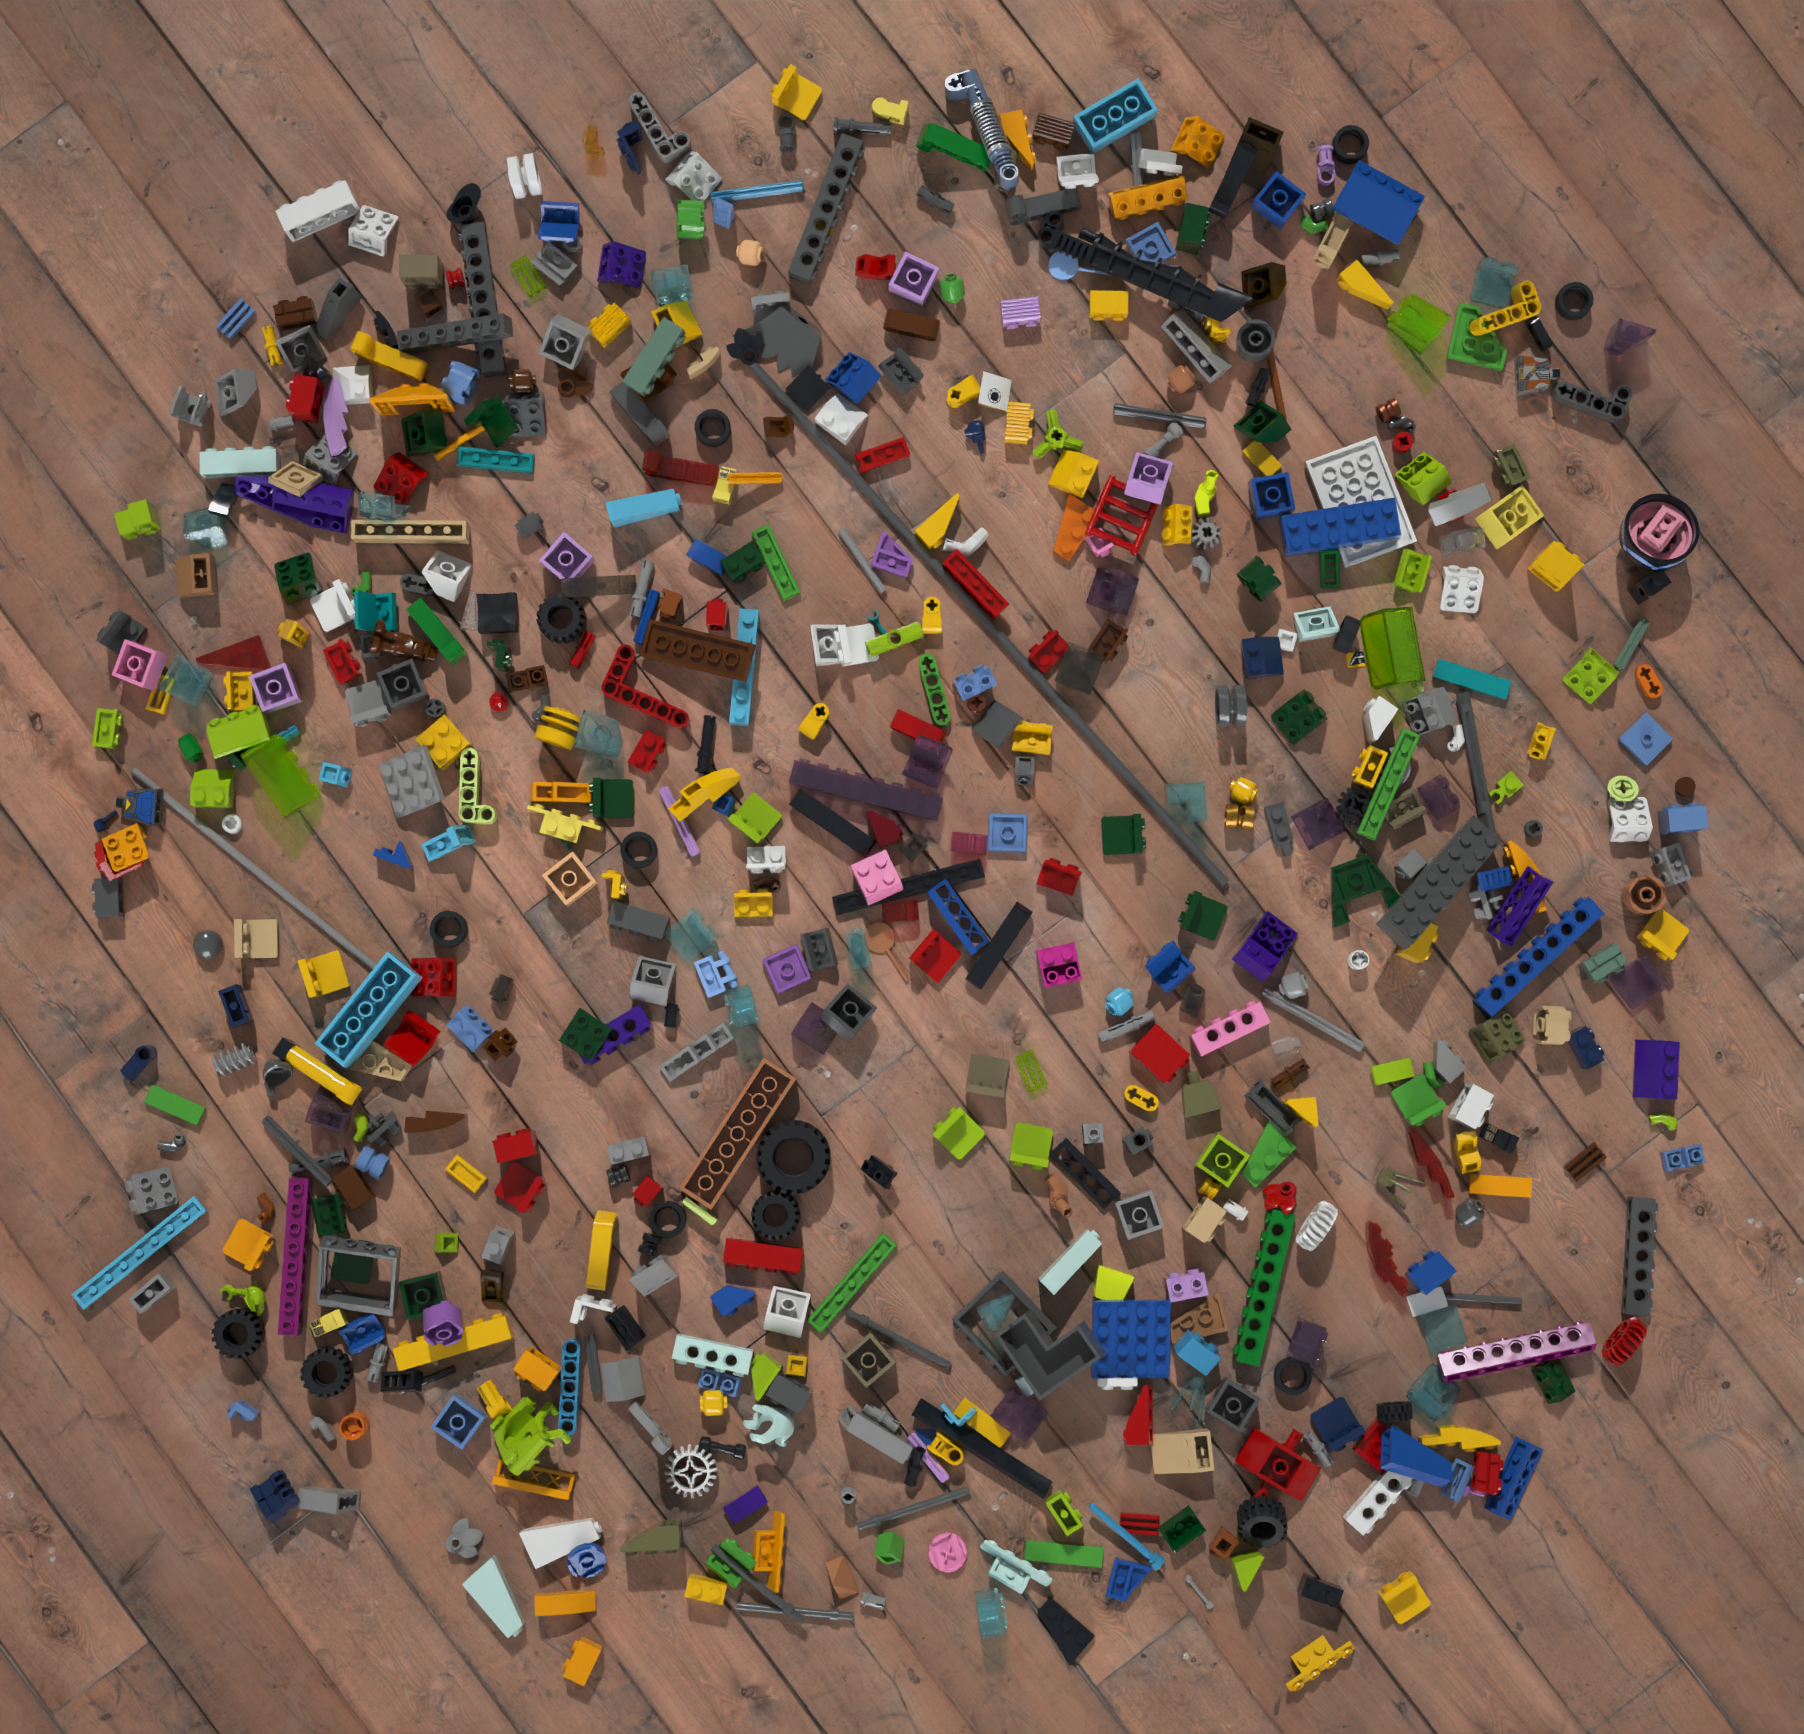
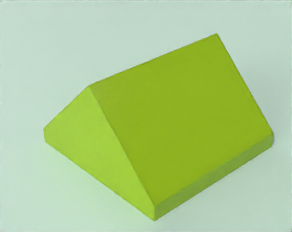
M1258 1549L1230 1556L1237 1583L1244 1592L1247 1591L1265 1558Z

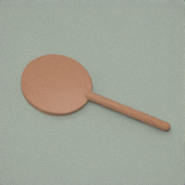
M881 922L870 925L864 935L866 946L875 953L887 952L904 980L908 981V977L889 950L895 941L892 928Z

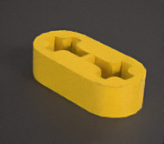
M1129 1085L1124 1089L1125 1099L1146 1111H1154L1158 1107L1157 1097L1136 1085ZM1135 1088V1093L1140 1095V1098L1132 1097L1130 1099V1094L1127 1093L1128 1090ZM1152 1097V1102L1155 1105L1147 1108V1103L1142 1101V1098L1150 1099Z

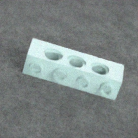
M677 1334L672 1359H676L675 1362L687 1365V1362L695 1363L694 1366L706 1369V1366L714 1367L713 1370L716 1372L725 1373V1370L733 1371L732 1375L744 1377V1374L748 1375L754 1350ZM696 1347L699 1351L698 1356H690L688 1349ZM715 1351L718 1355L717 1360H709L707 1353ZM728 1355L735 1356L737 1363L729 1365L726 1357Z

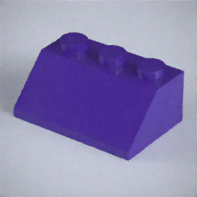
M1635 1039L1632 1097L1677 1100L1680 1042Z

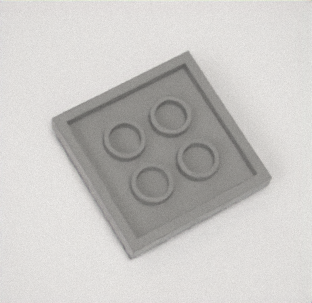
M427 745L417 747L379 765L397 819L404 818L445 800Z

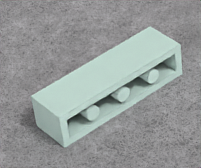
M264 446L262 449L257 450L254 447H244L243 450L225 448L224 451L209 448L205 449V452H199L200 475L204 478L271 476L280 470V452L272 446Z

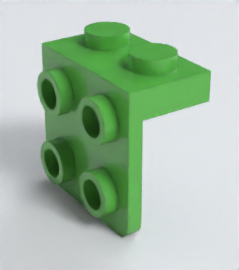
M1419 1074L1391 1091V1095L1407 1123L1412 1126L1416 1125L1418 1127L1426 1123V1118L1431 1115L1436 1117L1442 1114V1109L1447 1107L1443 1100L1438 1099L1424 1074Z
M726 1538L718 1545L748 1571L757 1564L754 1556L740 1549L739 1544L733 1539L729 1540ZM714 1552L704 1563L733 1588H736L743 1579L738 1572Z

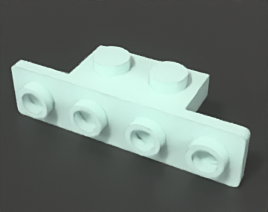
M984 1540L980 1545L981 1549L996 1557L988 1575L1018 1593L1022 1594L1030 1578L1045 1587L1051 1584L1053 1579L1049 1577L1047 1572L1035 1569L1030 1562L1020 1560L1015 1557L1013 1552L998 1547L996 1542Z

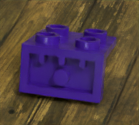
M615 241L604 244L597 282L615 281L640 288L646 252Z

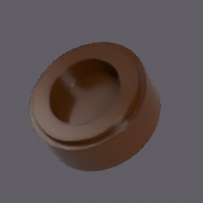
M1682 777L1675 783V791L1680 796L1691 795L1696 788L1694 780L1690 777Z

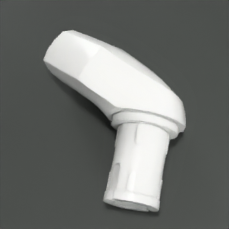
M981 527L963 543L946 538L943 550L954 552L958 549L967 558L985 542L989 536L988 532Z

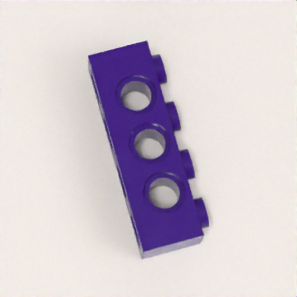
M639 1004L606 1024L611 1027V1031L616 1030L619 1033L617 1041H611L608 1035L602 1044V1049L596 1053L592 1061L582 1055L580 1057L584 1064L590 1063V1065H593L601 1060L599 1056L604 1053L610 1055L618 1050L616 1046L623 1043L626 1045L633 1041L634 1035L638 1033L643 1035L650 1031L649 1027L653 1024L642 1005ZM630 1020L636 1024L635 1029L631 1032L626 1029V1023Z

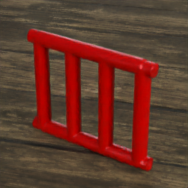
M1109 475L1088 523L1085 535H1094L1110 543L1112 542L1114 545L1131 551V555L1137 556L1158 504L1150 502L1151 504L1146 512L1109 496L1112 487L1125 491L1127 485L1116 480L1114 475ZM1105 503L1143 518L1141 528L1102 512ZM1098 519L1136 534L1137 537L1134 544L1095 528Z

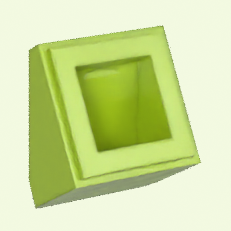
M435 1233L434 1252L458 1253V1233Z

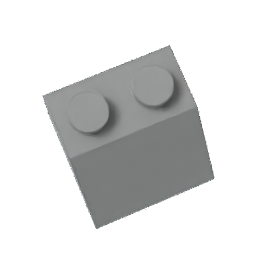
M639 956L630 983L629 998L667 1006L676 964Z

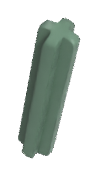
M1644 618L1639 619L1614 663L1616 668L1620 670L1625 668L1650 624L1648 620Z

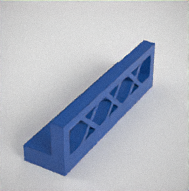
M946 879L927 891L971 956L989 942ZM944 884L949 890L948 899L940 897L936 892ZM950 901L957 902L960 905L959 914L949 911ZM960 917L969 918L971 921L970 930L960 927ZM971 933L980 934L984 941L974 947L970 941Z
M1515 1437L1504 1462L1503 1470L1499 1473V1479L1502 1480V1489L1498 1491L1497 1495H1489L1484 1508L1501 1517L1512 1520L1543 1449Z

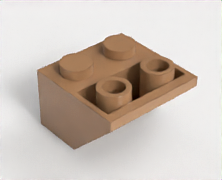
M210 553L193 554L176 559L179 598L217 595L214 556Z

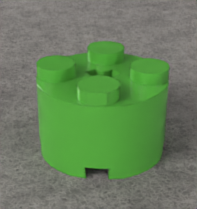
M677 200V239L703 238L704 221H701L704 216V202L699 200Z

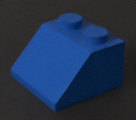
M1430 1250L1422 1256L1423 1260L1419 1263H1412L1405 1273L1418 1292L1424 1295L1429 1294L1457 1272L1445 1257L1436 1250Z

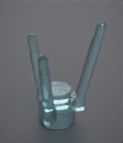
M1191 1375L1190 1379L1186 1378V1382L1172 1404L1171 1409L1173 1410L1188 1386H1190L1189 1391H1192L1193 1395L1189 1411L1193 1410L1197 1393L1200 1394L1198 1424H1201L1207 1387L1205 1385L1206 1380Z

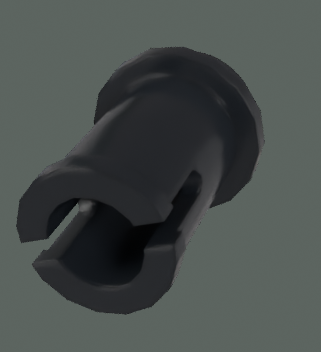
M667 1003V1007L664 1008L666 1009L664 1026L676 1028L677 1012L680 1011V1008H678V1004Z

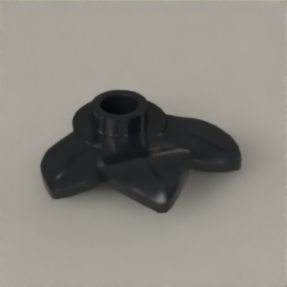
M738 328L734 335L735 343L728 344L726 346L727 351L731 357L740 359L746 365H752L758 360V352L763 347L762 334L760 331H757L750 336L747 331ZM751 352L752 357L746 358L745 354Z

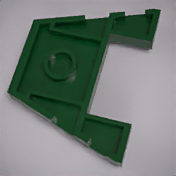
M1368 854L1330 868L1333 928L1351 922L1344 902L1380 890L1386 907L1390 908L1400 897Z

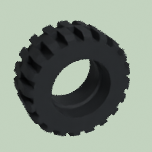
M801 1120L784 1121L769 1129L758 1145L756 1156L758 1170L764 1181L774 1190L792 1195L808 1192L818 1186L826 1176L831 1161V1152L827 1139L818 1128ZM788 1139L802 1140L811 1150V1165L800 1175H788L781 1171L776 1163V1151L780 1144Z

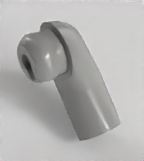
M1203 556L1194 557L1192 559L1193 566L1201 570L1200 582L1209 583L1211 566Z

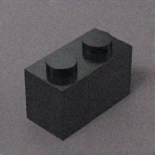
M1303 1573L1297 1592L1302 1597L1338 1609L1344 1590L1336 1584Z

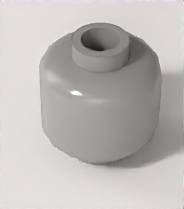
M1297 971L1283 976L1282 984H1279L1282 995H1286L1289 999L1305 995L1309 988L1305 975H1301Z

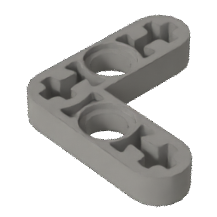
M635 1401L628 1409L653 1437L651 1441L653 1447L661 1455H664L671 1448L673 1441L648 1412Z

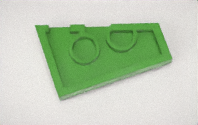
M1268 1120L1241 1174L1256 1188L1297 1147Z

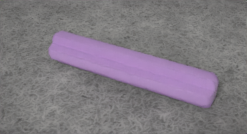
M915 1432L907 1437V1441L913 1448L920 1446L926 1450L923 1458L924 1462L940 1482H945L949 1478L947 1471L930 1450L926 1448V1445Z

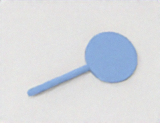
M1059 251L1054 253L1048 263L1051 275L1058 280H1068L1078 270L1112 276L1097 269L1078 266L1077 258L1072 259L1071 255L1065 256L1066 253L1064 252L1062 254Z

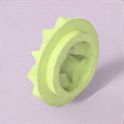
M1616 776L1609 781L1607 791L1610 793V797L1615 798L1616 802L1623 801V803H1626L1627 801L1632 802L1637 797L1639 788L1637 783L1630 777ZM1621 785L1623 789L1626 790L1625 794H1623L1622 791L1619 790Z

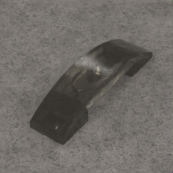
M636 575L561 578L562 598L634 594L636 590Z

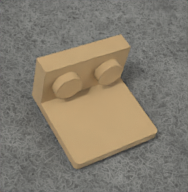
M234 919V958L278 957L277 919Z

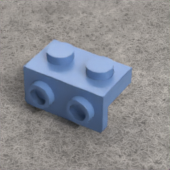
M981 664L972 669L973 672L967 675L962 673L955 677L956 680L952 683L963 701L997 685L990 667Z
M469 1005L460 1009L447 1023L449 1029L472 1052L476 1051L494 1032L490 1025Z

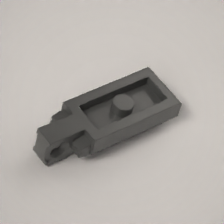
M1281 802L1264 807L1276 848L1281 847L1283 857L1291 855L1290 845L1294 844L1284 803Z

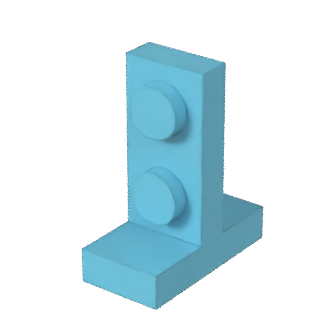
M469 824L451 826L446 829L447 832L422 843L421 845L428 862L434 861L462 846L475 843L476 839Z

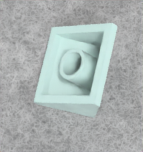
M1330 606L1293 613L1298 642L1335 636L1340 632V627Z

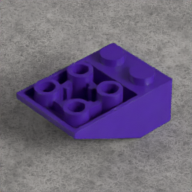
M1267 910L1232 960L1263 982L1273 972L1298 933Z

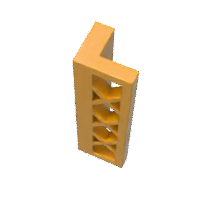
M499 1458L492 1484L565 1500L570 1499L575 1474L534 1465L530 1469L533 1476L528 1480L522 1479L520 1475H516L518 1478L511 1477L514 1475L513 1473L509 1476L500 1474L502 1464L505 1463L502 1458ZM545 1472L549 1474L552 1480L544 1484L541 1483L537 1476ZM562 1476L570 1478L568 1488L560 1487L556 1480Z

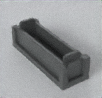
M1260 1079L1249 1089L1244 1097L1283 1135L1287 1136L1293 1132V1128L1303 1119L1295 1115Z

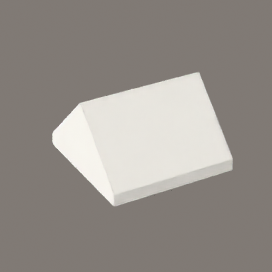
M810 625L816 667L841 663L837 657L838 643H835L833 635L838 625Z

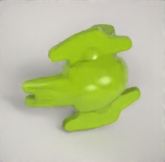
M253 1281L254 1286L249 1288H234L232 1285L227 1284L219 1291L220 1294L224 1291L229 1293L228 1301L234 1296L245 1297L246 1304L252 1312H256L257 1317L263 1313L264 1302H267L262 1287L256 1281Z

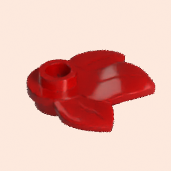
M1292 1182L1270 1184L1262 1190L1263 1194L1267 1196L1264 1202L1266 1210L1280 1206L1283 1213L1287 1215L1294 1209L1296 1205L1294 1197L1297 1189Z

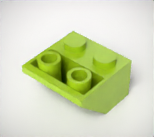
M1422 452L1394 474L1411 498L1422 506L1452 483L1446 467L1425 452Z

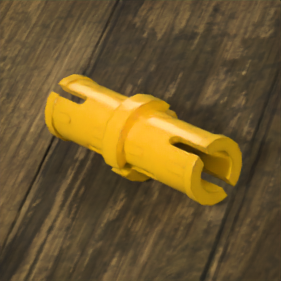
M266 326L267 329L265 327L261 328L265 340L264 348L268 352L270 365L277 366V363L281 365L283 362L278 346L275 343L276 337L273 326Z

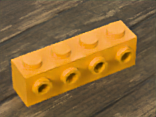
M1182 175L1107 193L1111 214L1114 218H1118V220L1129 218V215L1134 213L1136 215L1146 214L1147 210L1150 209L1155 211L1165 209V205L1169 204L1178 206L1183 204V201L1188 200L1185 179Z

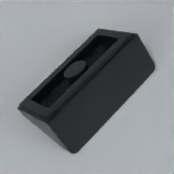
M625 1305L605 1318L626 1350L646 1337Z

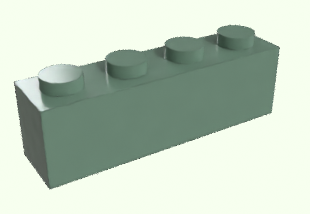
M663 317L622 382L643 397L646 394H650L654 388L653 383L655 380L663 375L665 371L664 366L675 356V349L683 344L686 338L684 336L686 334L685 331Z

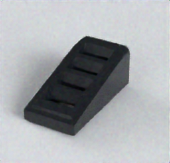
M417 1370L382 1372L380 1392H421L423 1373ZM390 1377H392L391 1387H389Z

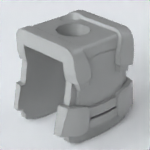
M185 385L179 387L173 400L170 416L203 427L205 416L212 402L207 401L208 397L203 391L199 397L187 394ZM195 405L191 415L189 413V408Z

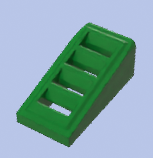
M1339 549L1319 552L1320 588H1340ZM1325 555H1334V558L1325 559ZM1334 562V566H1325V563ZM1335 570V574H1325V571ZM1325 578H1335V582H1325Z

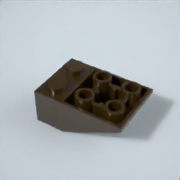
M1248 118L1231 158L1232 161L1240 142L1258 150L1242 183L1258 190L1260 189L1284 131L1253 118Z

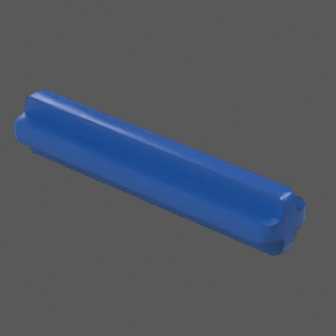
M651 589L649 591L633 641L640 645H643L649 619L652 620L660 593L656 590Z

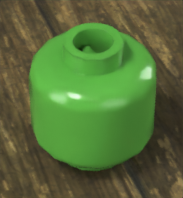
M951 273L945 275V278L940 281L939 286L942 299L950 304L960 302L961 298L965 295L963 279Z

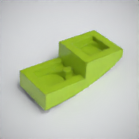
M1410 1057L1370 1067L1374 1085L1415 1076Z

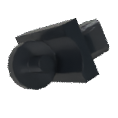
M871 1155L869 1160H865L861 1167L865 1174L885 1189L890 1190L892 1180L897 1175L893 1167L887 1165L875 1155Z

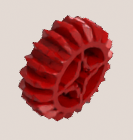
M1633 1316L1626 1318L1617 1325L1605 1341L1602 1356L1606 1361L1615 1366L1627 1362L1644 1341L1647 1326Z

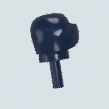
M980 420L968 423L967 429L964 430L966 438L972 439L973 443H978L980 454L985 453L982 441L986 440L984 423Z

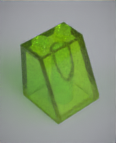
M1412 293L1409 298L1405 296L1399 303L1401 308L1397 313L1393 311L1386 319L1389 321L1386 328L1421 355L1452 316Z

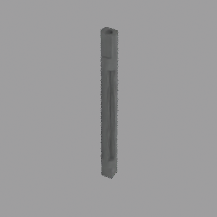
M1470 693L1456 694L1479 819L1488 829L1496 833Z

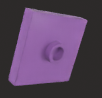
M797 944L762 959L777 994L813 979Z

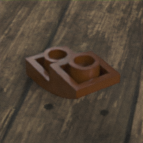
M544 665L506 673L505 675L509 693L548 684Z

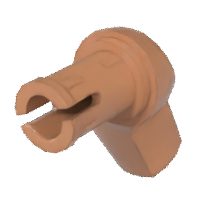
M1052 1172L1045 1178L1050 1189V1205L1054 1210H1058L1064 1218H1068L1072 1215L1073 1209L1067 1203V1185L1056 1172Z

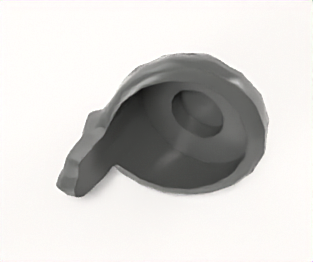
M281 1059L268 1060L264 1065L262 1073L264 1086L270 1099L275 1097V1086L284 1084L293 1075L292 1066Z

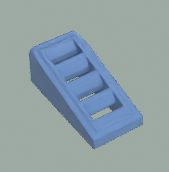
M717 197L714 200L713 222L729 229L735 218L733 204Z

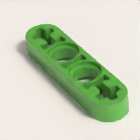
M924 654L919 658L921 676L933 720L937 726L943 727L951 719L936 660L931 654ZM924 658H928L929 661L932 660L933 663H930L931 671L935 669V672H929L924 675V672H927L926 665H922ZM929 676L937 678L938 682L935 686L927 684L926 680ZM935 694L941 695L943 699L938 705L934 704L931 700ZM945 706V709H942L943 715H947L944 723L941 720H937L939 711H934L933 708Z

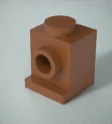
M663 588L662 593L665 596L660 598L658 608H660L659 617L670 620L671 617L676 619L683 597L679 593Z
M1221 1526L1219 1532L1208 1546L1211 1549L1210 1553L1218 1559L1222 1557L1226 1560L1240 1541ZM1221 1540L1225 1541V1545L1223 1547H1220L1218 1545V1543Z

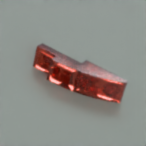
M1368 1220L1365 1222V1236L1373 1267L1383 1283L1391 1281L1400 1295H1404L1409 1291L1406 1287L1408 1283L1402 1275L1399 1277L1395 1271L1397 1266L1392 1259H1387L1393 1255L1391 1251L1393 1247L1387 1238L1385 1240L1380 1234L1382 1230L1379 1225Z

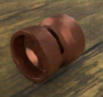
M1394 398L1388 400L1385 405L1380 404L1375 407L1382 423L1388 422L1390 417L1401 415L1400 406Z

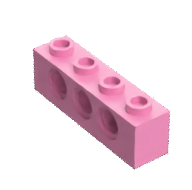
M1253 1000L1245 1004V1009L1239 1012L1237 1009H1234L1227 1013L1228 1017L1222 1020L1218 1017L1210 1021V1026L1204 1028L1202 1025L1192 1030L1194 1034L1190 1035V1038L1199 1056L1208 1054L1271 1023L1261 1002L1255 1003ZM1245 1013L1251 1017V1022L1247 1025L1242 1022V1016ZM1227 1022H1231L1234 1025V1030L1231 1033L1226 1032L1224 1029ZM1210 1030L1215 1031L1217 1034L1214 1041H1210L1207 1038V1033Z

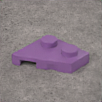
M882 531L871 566L907 578L913 559L885 531Z

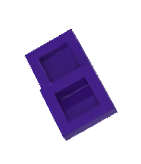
M756 1485L742 1496L725 1505L723 1510L731 1523L735 1524L768 1501L759 1486Z

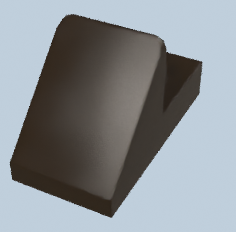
M482 1270L480 1275L482 1301L501 1302L504 1272Z

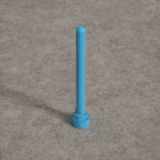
M1095 1503L1089 1504V1509L1148 1559L1149 1566L1155 1571L1163 1565L1165 1558L1161 1554L1152 1553Z

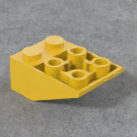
M1553 541L1540 551L1527 569L1557 592L1585 564L1581 562L1582 559L1578 555L1568 552L1564 544Z

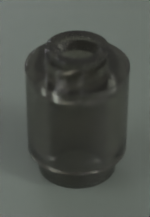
M499 974L489 993L492 995L491 999L502 1003L503 1000L507 1001L514 986L512 984L514 979Z

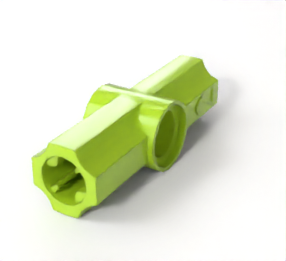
M918 621L902 628L894 629L889 633L865 641L866 650L870 657H873L891 649H896L899 646L924 637L923 630ZM891 635L897 636L899 640L897 644L891 642Z

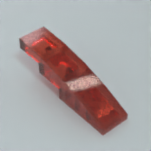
M1414 1127L1407 1128L1417 1164L1419 1166L1426 1165L1430 1181L1434 1183L1439 1182L1445 1199L1454 1198L1449 1179L1429 1144Z

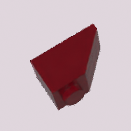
M871 810L866 811L879 848L901 841L900 836L903 835L900 824L896 825L895 821Z

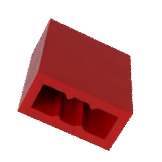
M1157 1023L1129 1051L1162 1083L1166 1081L1170 1083L1177 1075L1175 1071L1179 1067L1183 1069L1190 1061L1188 1059L1190 1054Z

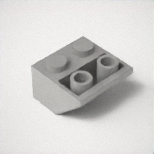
M1445 687L1432 689L1402 702L1412 731L1421 736L1457 723Z

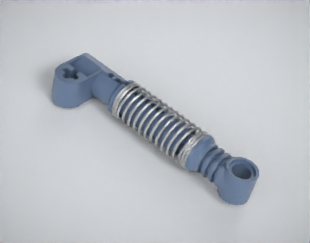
M970 69L947 77L945 80L946 98L953 102L966 98L969 99L970 112L976 123L977 130H979L978 132L987 151L988 158L995 165L1001 187L1005 190L1015 189L1019 183L1018 168L1014 165L1008 139L993 101L986 94L978 71Z

